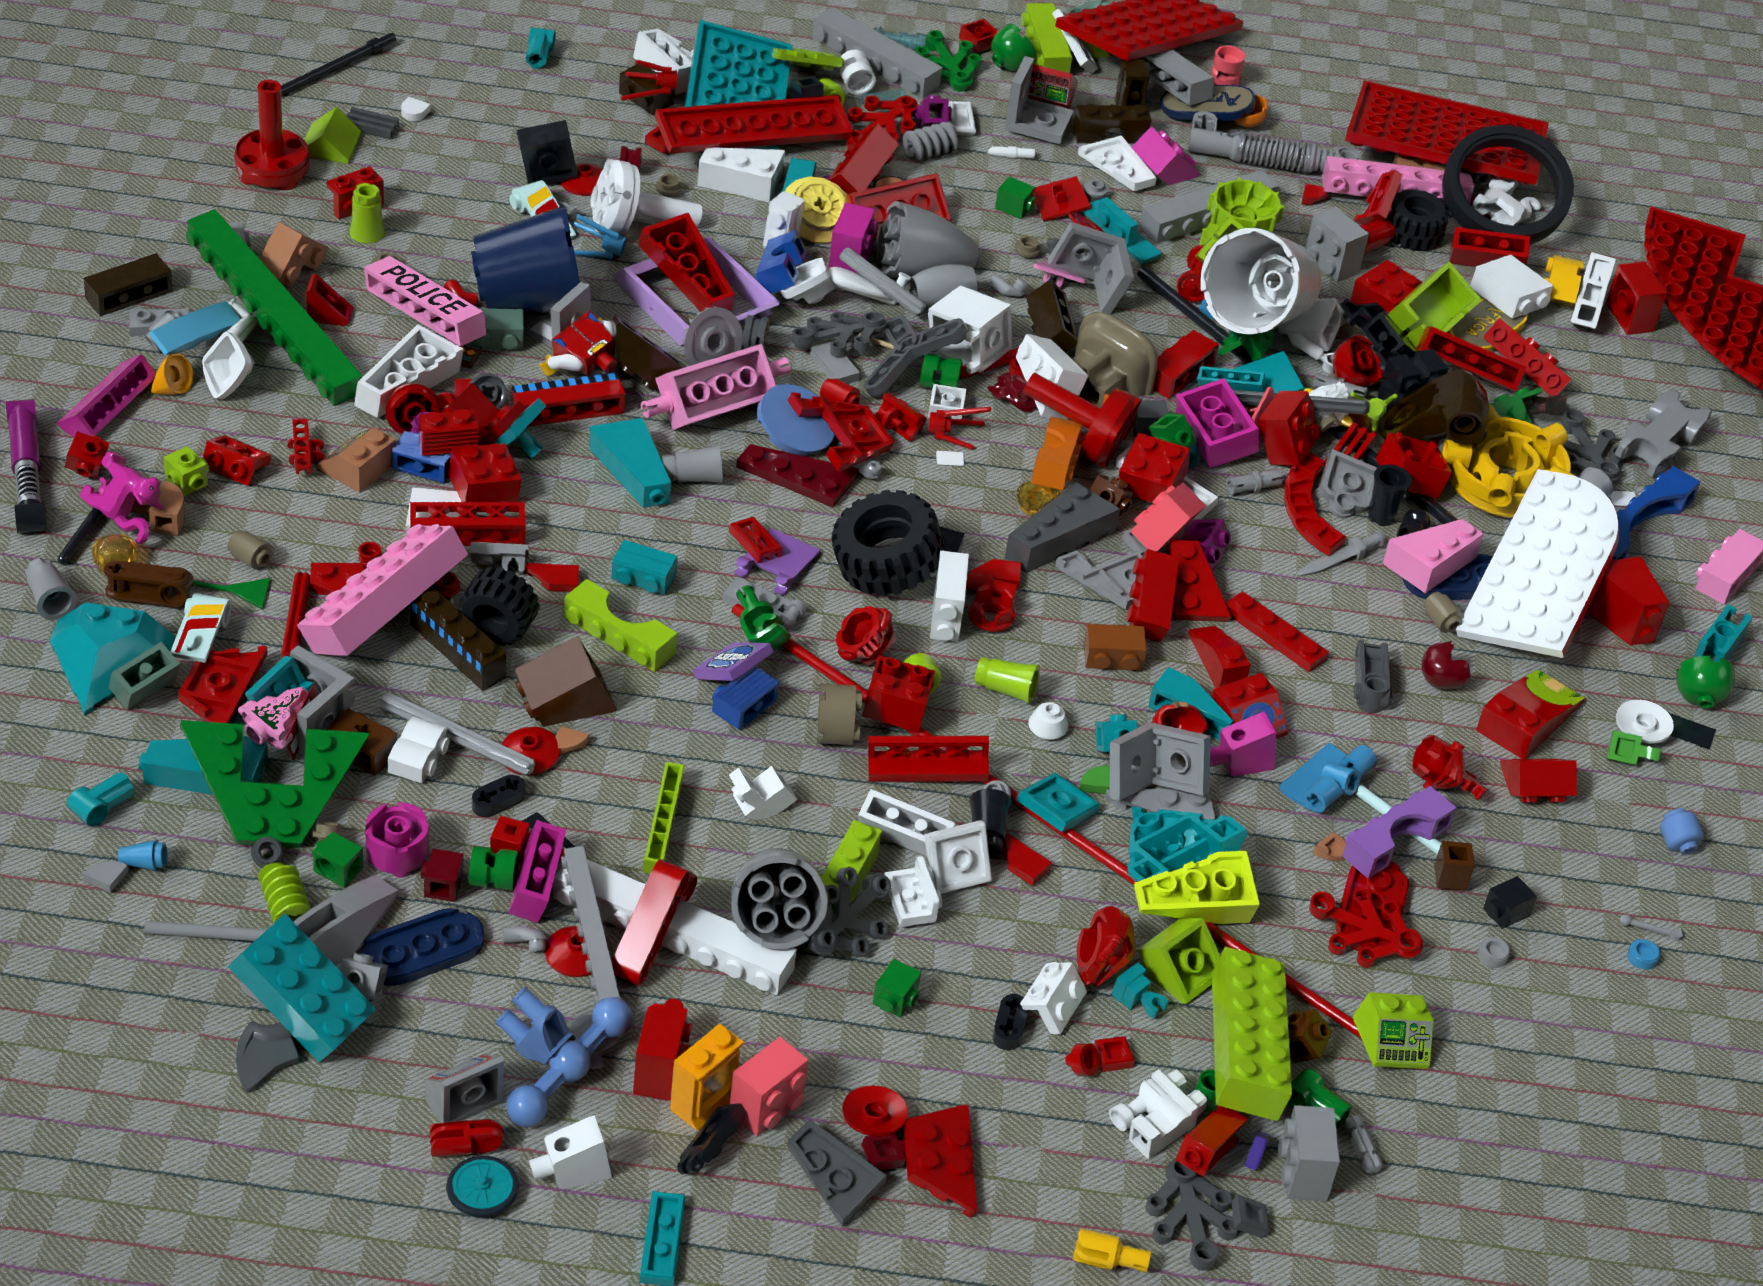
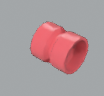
M1221 46L1216 49L1211 75L1214 77V85L1240 84L1245 61V53L1241 49L1234 46Z

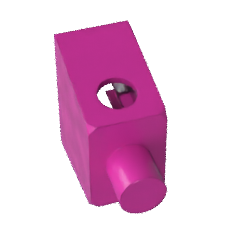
M1261 712L1223 728L1220 731V746L1210 749V766L1213 767L1224 763L1227 771L1233 777L1275 769L1276 731L1266 713Z

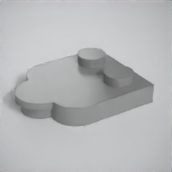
M1334 449L1331 450L1319 485V491L1322 497L1329 501V509L1334 515L1340 518H1347L1353 512L1362 513L1369 508L1374 485V472L1377 467Z

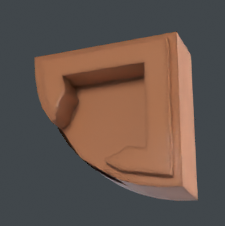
M563 726L560 727L555 736L558 748L561 751L560 755H566V752L575 749L581 750L589 742L588 733Z
M1332 832L1314 847L1313 854L1330 861L1346 860L1342 857L1346 846L1345 840L1335 832Z

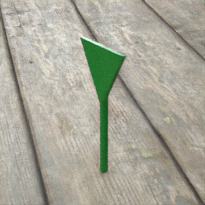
M270 578L230 585L194 580L193 586L231 592L262 610Z

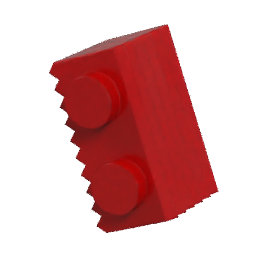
M460 409L453 412L448 411L447 413L443 411L442 413L430 412L425 415L420 414L419 445L422 455L451 453L452 448L478 446L479 428L475 410Z

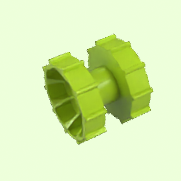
M1240 177L1237 180L1224 183L1218 182L1215 192L1209 195L1207 210L1211 212V221L1207 228L1202 229L1200 245H1205L1210 238L1216 240L1213 234L1230 216L1244 228H1259L1273 233L1277 222L1281 223L1285 208V206L1281 205L1279 192H1274L1269 187L1263 185L1262 181L1242 180Z

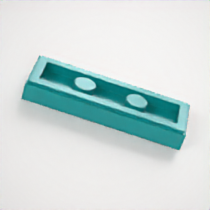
M652 1191L639 1283L674 1286L686 1195Z

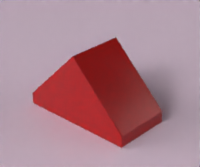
M316 273L313 274L306 292L307 313L316 323L339 326L349 324L354 307Z

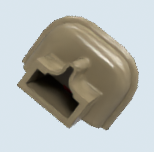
M1092 312L1084 317L1079 327L1075 357L1072 359L1088 374V378L1079 396L1101 408L1104 395H1110L1115 388H1119L1122 391L1125 390L1136 397L1152 395L1158 368V357L1149 339L1139 330L1110 314Z

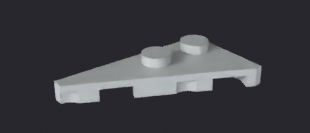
M1142 789L1121 801L1109 799L1110 790H1106L1105 802H1109L1115 807L1126 810L1128 805L1131 807H1143L1145 812L1157 813L1159 809L1202 813L1204 819L1216 820L1210 792L1202 796L1177 789Z

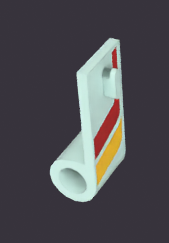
M542 180L514 188L509 197L513 209L519 213L528 211L531 217L560 207L548 186ZM569 223L571 232L570 236L572 239L576 237V233L574 232L573 228Z
M195 593L192 598L186 600L185 616L170 652L175 658L206 663L219 627L226 628L229 623L231 600Z

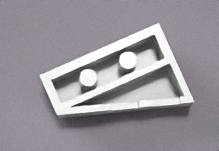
M706 148L699 160L697 186L770 202L783 175L785 150Z

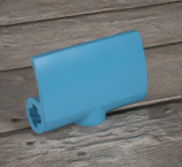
M1328 743L1280 784V791L1297 804L1314 812L1321 813L1343 794L1352 795L1356 792L1360 779L1376 765V755L1365 745L1357 746L1346 755L1333 744Z

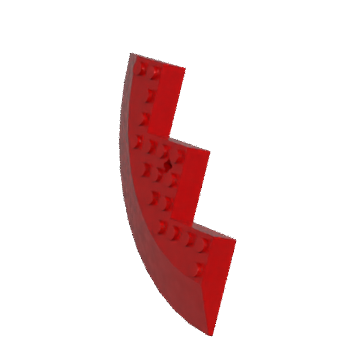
M1650 206L1645 225L1644 247L1649 268L1654 272L1656 278L1667 292L1666 305L1682 326L1709 353L1729 369L1763 390V285L1733 276L1746 235Z

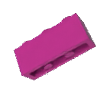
M539 820L536 821L526 843L508 914L536 923L539 922L549 901L566 829Z

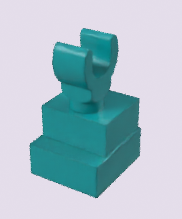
M1137 962L1117 977L1111 995L1130 1010L1141 1002L1143 1007H1145L1146 1014L1155 1019L1158 1009L1154 1005L1159 1006L1165 1011L1168 1000L1161 994L1149 992L1151 981L1145 977L1147 969Z

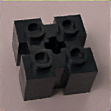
M1434 349L1415 352L1412 358H1409L1406 354L1388 357L1384 370L1387 381L1381 382L1377 398L1384 401L1393 394L1398 395L1397 399L1387 406L1388 411L1402 398L1413 394L1429 382L1446 375L1449 368Z

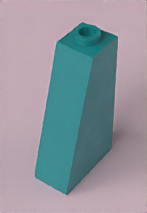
M643 418L590 426L589 448L591 452L643 508L670 503L671 481Z
M243 736L241 782L260 783L269 759V745L266 741L258 745L248 736ZM187 739L150 741L146 753H141L139 770L143 771L144 784L214 795L202 775V769L195 760Z

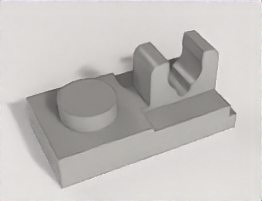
M471 542L470 557L471 561H476L479 565H492L493 562L502 561V568L505 571H508V566L512 561H516V564L519 566V575H523L525 559L529 557V545Z

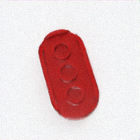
M1390 861L1387 868L1369 879L1352 865L1339 908L1364 918L1361 909L1354 907L1351 899L1355 889L1365 888L1371 893V902L1383 927L1394 931L1390 921H1386L1380 916L1381 905L1386 900L1397 902L1400 906L1399 913L1402 917L1409 888L1408 877L1406 874L1405 876L1400 871L1401 868L1393 861ZM1358 896V897H1357V898H1358L1359 900H1361V901L1366 900V899H1365L1364 897H1362V896ZM1390 908L1385 909L1389 913L1394 912V910ZM1336 921L1335 923L1337 934L1344 935L1359 931L1341 922ZM1376 939L1350 946V948L1359 951L1363 946L1374 948L1387 942Z

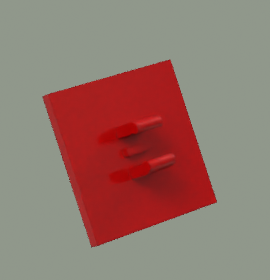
M1077 176L1035 187L1034 198H1036V206L1043 222L1066 216L1070 211L1077 213L1091 209V205Z

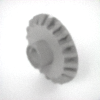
M714 306L713 308H705L702 312H696V317L689 320V327L684 329L686 332L685 339L681 340L684 343L682 352L686 356L685 361L691 366L740 351L743 333L739 320L731 311Z

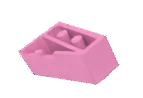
M1460 519L1389 539L1383 564L1422 592L1427 593L1477 558L1484 533L1465 520Z

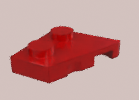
M311 562L310 591L321 595H329L336 590H340L347 584L348 578L365 570L367 563Z

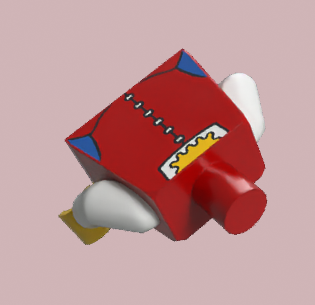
M590 310L551 339L554 356L547 354L545 357L546 362L538 364L546 376L552 375L558 369L580 371L585 375H590L599 367L606 373H611L618 363L613 358L615 354L613 323L602 320L601 317L596 318Z

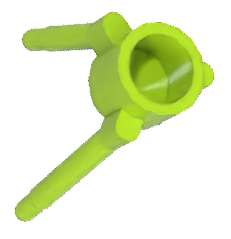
M1355 392L1350 394L1354 399L1367 400ZM1397 394L1391 395L1384 401L1379 398L1368 400L1370 407L1367 415L1373 418V432L1377 430L1379 419L1386 414L1387 406L1397 399Z

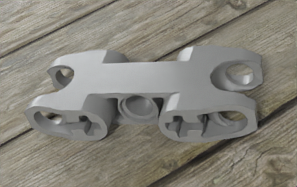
M1674 389L1664 393L1653 403L1647 413L1646 419L1652 422L1646 427L1634 421L1628 427L1614 455L1621 459L1628 456L1642 458L1649 465L1646 473L1655 477L1667 471L1677 459L1682 449L1681 446L1676 444L1680 439L1693 444L1699 438L1701 430L1708 421L1712 411L1706 407L1698 410L1684 407L1678 400L1681 393Z

